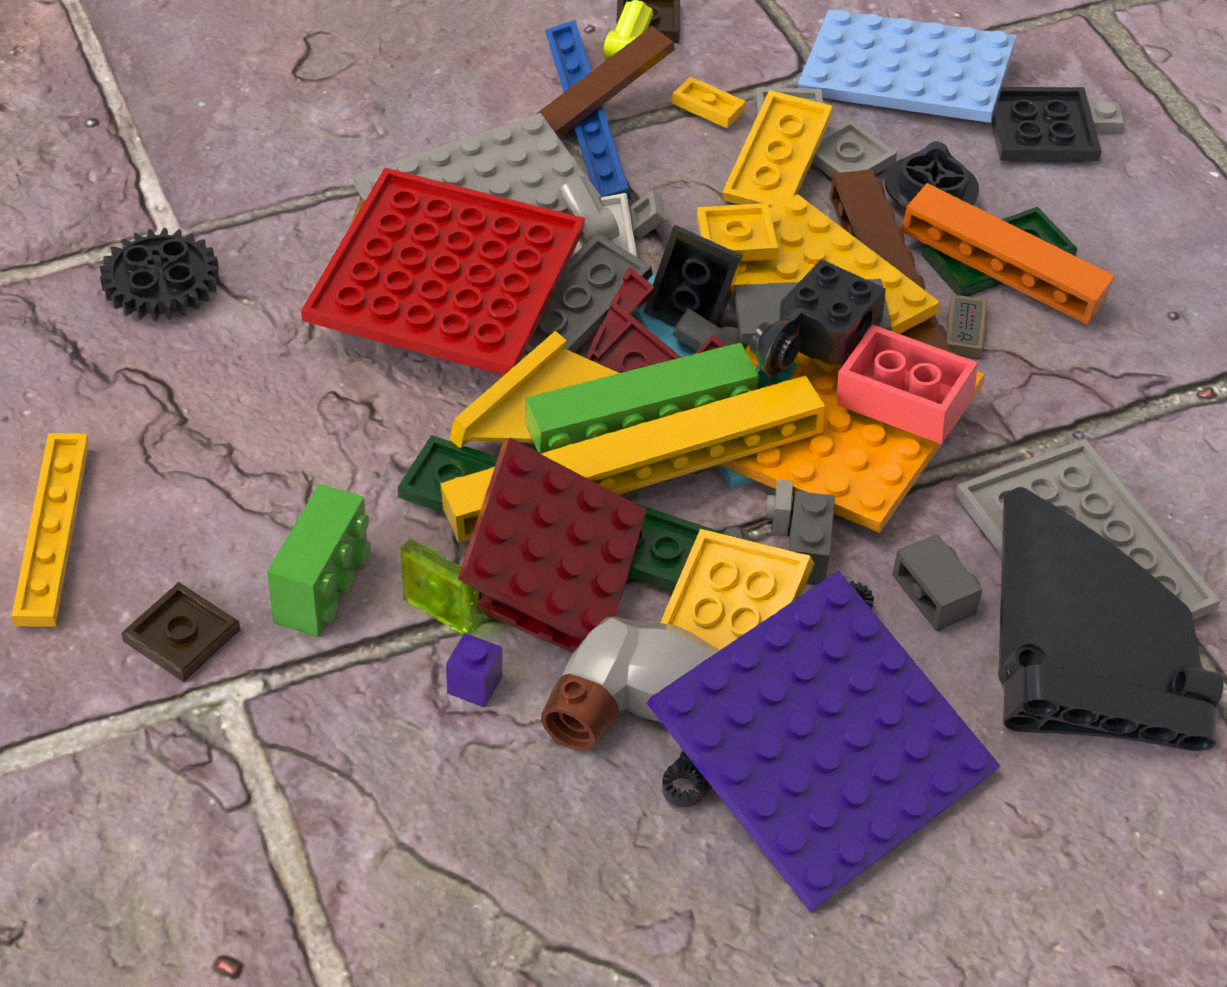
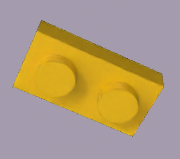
M689 77L672 93V104L727 129L745 112L746 101L693 77Z

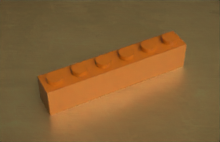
M926 183L906 208L901 228L903 233L1086 325L1090 323L1107 299L1115 275Z

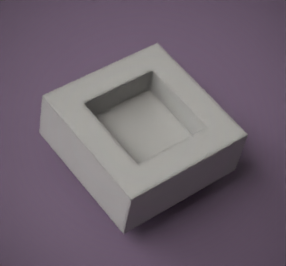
M1088 102L1097 133H1122L1124 121L1118 102Z
M653 189L629 207L633 234L639 239L651 230L658 228L666 220L662 196Z
M777 480L775 495H767L765 518L773 519L772 535L787 536L793 481Z

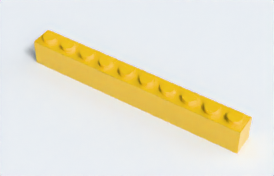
M805 375L582 442L569 444L541 454L619 495L821 434L824 428L825 405ZM495 467L440 483L443 510L458 543L471 539Z

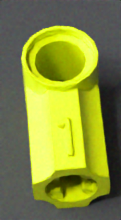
M638 0L626 2L615 31L611 30L606 37L603 48V57L605 59H609L647 30L653 16L652 8Z

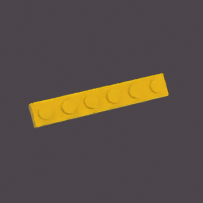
M48 433L11 615L14 626L56 627L89 449L87 434Z

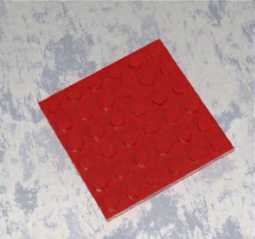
M384 168L301 309L302 321L505 375L520 362L583 233L585 218Z

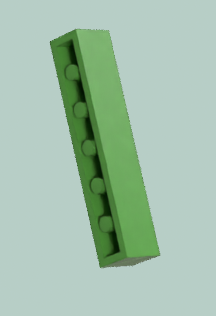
M737 343L525 397V424L538 453L541 454L569 444L582 442L644 422L757 390L759 375L742 343Z

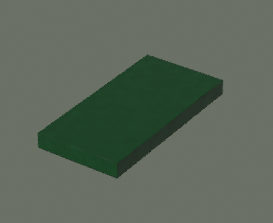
M1039 207L1001 219L1074 256L1077 254L1078 248ZM929 245L923 247L922 257L956 295L968 297L1004 284Z

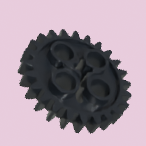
M163 228L160 235H155L152 229H148L146 237L134 233V241L132 242L121 239L122 248L112 246L110 248L112 256H104V265L100 266V281L102 291H105L106 300H112L114 309L123 307L124 315L126 316L137 311L139 320L144 318L146 314H151L153 321H157L160 314H165L168 320H172L173 312L176 311L186 316V307L189 306L196 310L200 309L199 300L208 302L210 300L209 292H216V282L220 281L218 259L214 257L213 248H206V241L204 239L195 242V234L193 233L183 238L180 229L173 235H168L167 228ZM153 255H159L167 293H161Z

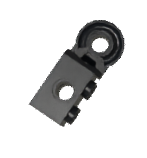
M821 259L781 301L779 321L772 324L763 322L759 325L752 336L750 352L757 356L759 367L769 378L776 377L783 369L785 370L790 367L799 352L829 365H844L872 324L878 326L883 320L886 288Z

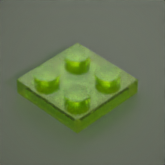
M410 538L400 548L403 600L459 633L471 635L478 627L477 589L457 579L462 565L451 562L441 556L434 548L423 546Z

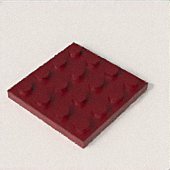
M509 438L502 444L457 579L582 642L589 632L605 618L616 617L647 509Z

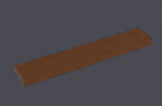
M651 26L538 113L542 114L555 134L560 138L675 50L674 42Z

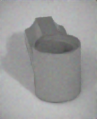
M587 176L572 178L560 187L559 193L570 214L585 218V226L579 239L582 247L597 233L608 240L619 237L620 231L613 213L609 208L603 207Z

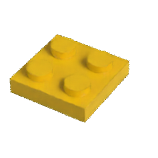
M768 203L697 207V222L701 237L743 255L741 261L778 259V244Z

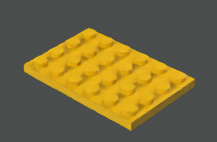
M798 194L769 208L778 244V259L741 261L735 285L800 282L823 259L864 279H881L883 287L886 288L885 299L892 332L903 333L938 314L940 302ZM810 358L827 373L841 366L829 365L816 358Z

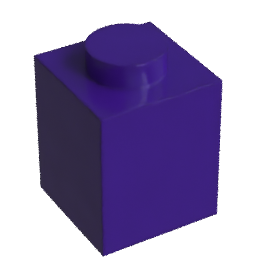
M464 633L446 663L447 694L485 708L502 679V646Z

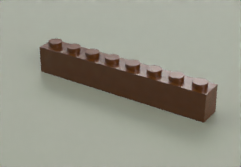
M873 169L833 173L830 200L841 227L925 290L924 279L921 275L918 276L915 270L914 256L911 251H907L904 244L903 230L897 228L893 207L887 204L884 186L882 182L878 183ZM936 315L900 334L955 354L953 350L950 351L947 345L945 328L943 325L938 324Z

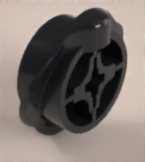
M939 141L931 142L922 150L894 162L886 172V191L905 211L908 204L926 183L973 206L978 199L979 184L975 176L951 155L944 143Z

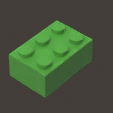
M318 485L267 571L274 624L319 637L325 624H330L334 620L340 597L343 593L347 594L350 591L358 565L364 564L370 554L371 542L367 541L366 532L369 525V516L365 514L364 497L326 485Z

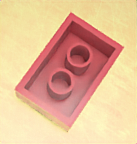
M872 324L838 372L837 405L942 444L974 396L978 362Z

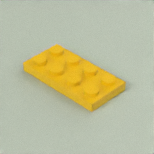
M769 90L723 189V201L738 205L768 203L770 208L797 195L833 116V106Z

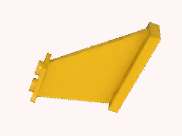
M555 331L454 419L449 439L460 449L469 441L505 442L507 439L512 438L517 442L534 443L525 424V397L619 373L564 349L567 340Z

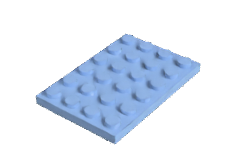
M829 9L798 82V88L822 89V98L991 123L1015 48L1016 35L1006 34L1001 31L991 32L971 27L947 26L936 22L925 23L911 21L906 18L896 19L881 17L876 14H859L846 10Z

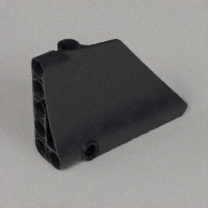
M1017 487L1008 491L1003 500L998 669L999 680L1004 686V726L1016 732L1109 737L1189 751H1205L1215 747V707L1222 697L1224 682L1220 673L1206 670L1201 665L1192 612L1189 607L1137 562L1076 518L1024 487Z

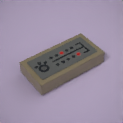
M951 294L946 342L950 351L953 350L956 355L981 357L986 299Z

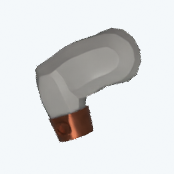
M614 616L605 618L589 632L570 657L562 676L557 680L541 713L542 725L547 733L559 744L577 751H587L596 745L619 718L620 713L629 711L647 720L660 722L647 705L650 697L720 650L692 632L676 625L643 623Z

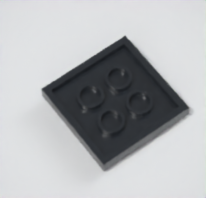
M1002 87L991 121L1000 161H1099L1101 147L1084 87Z

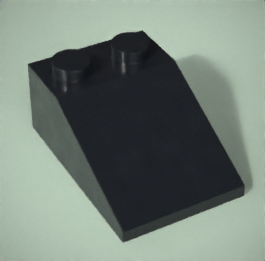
M674 225L653 282L655 293L646 302L643 313L676 327L683 314L689 308L718 327L731 298L743 255Z

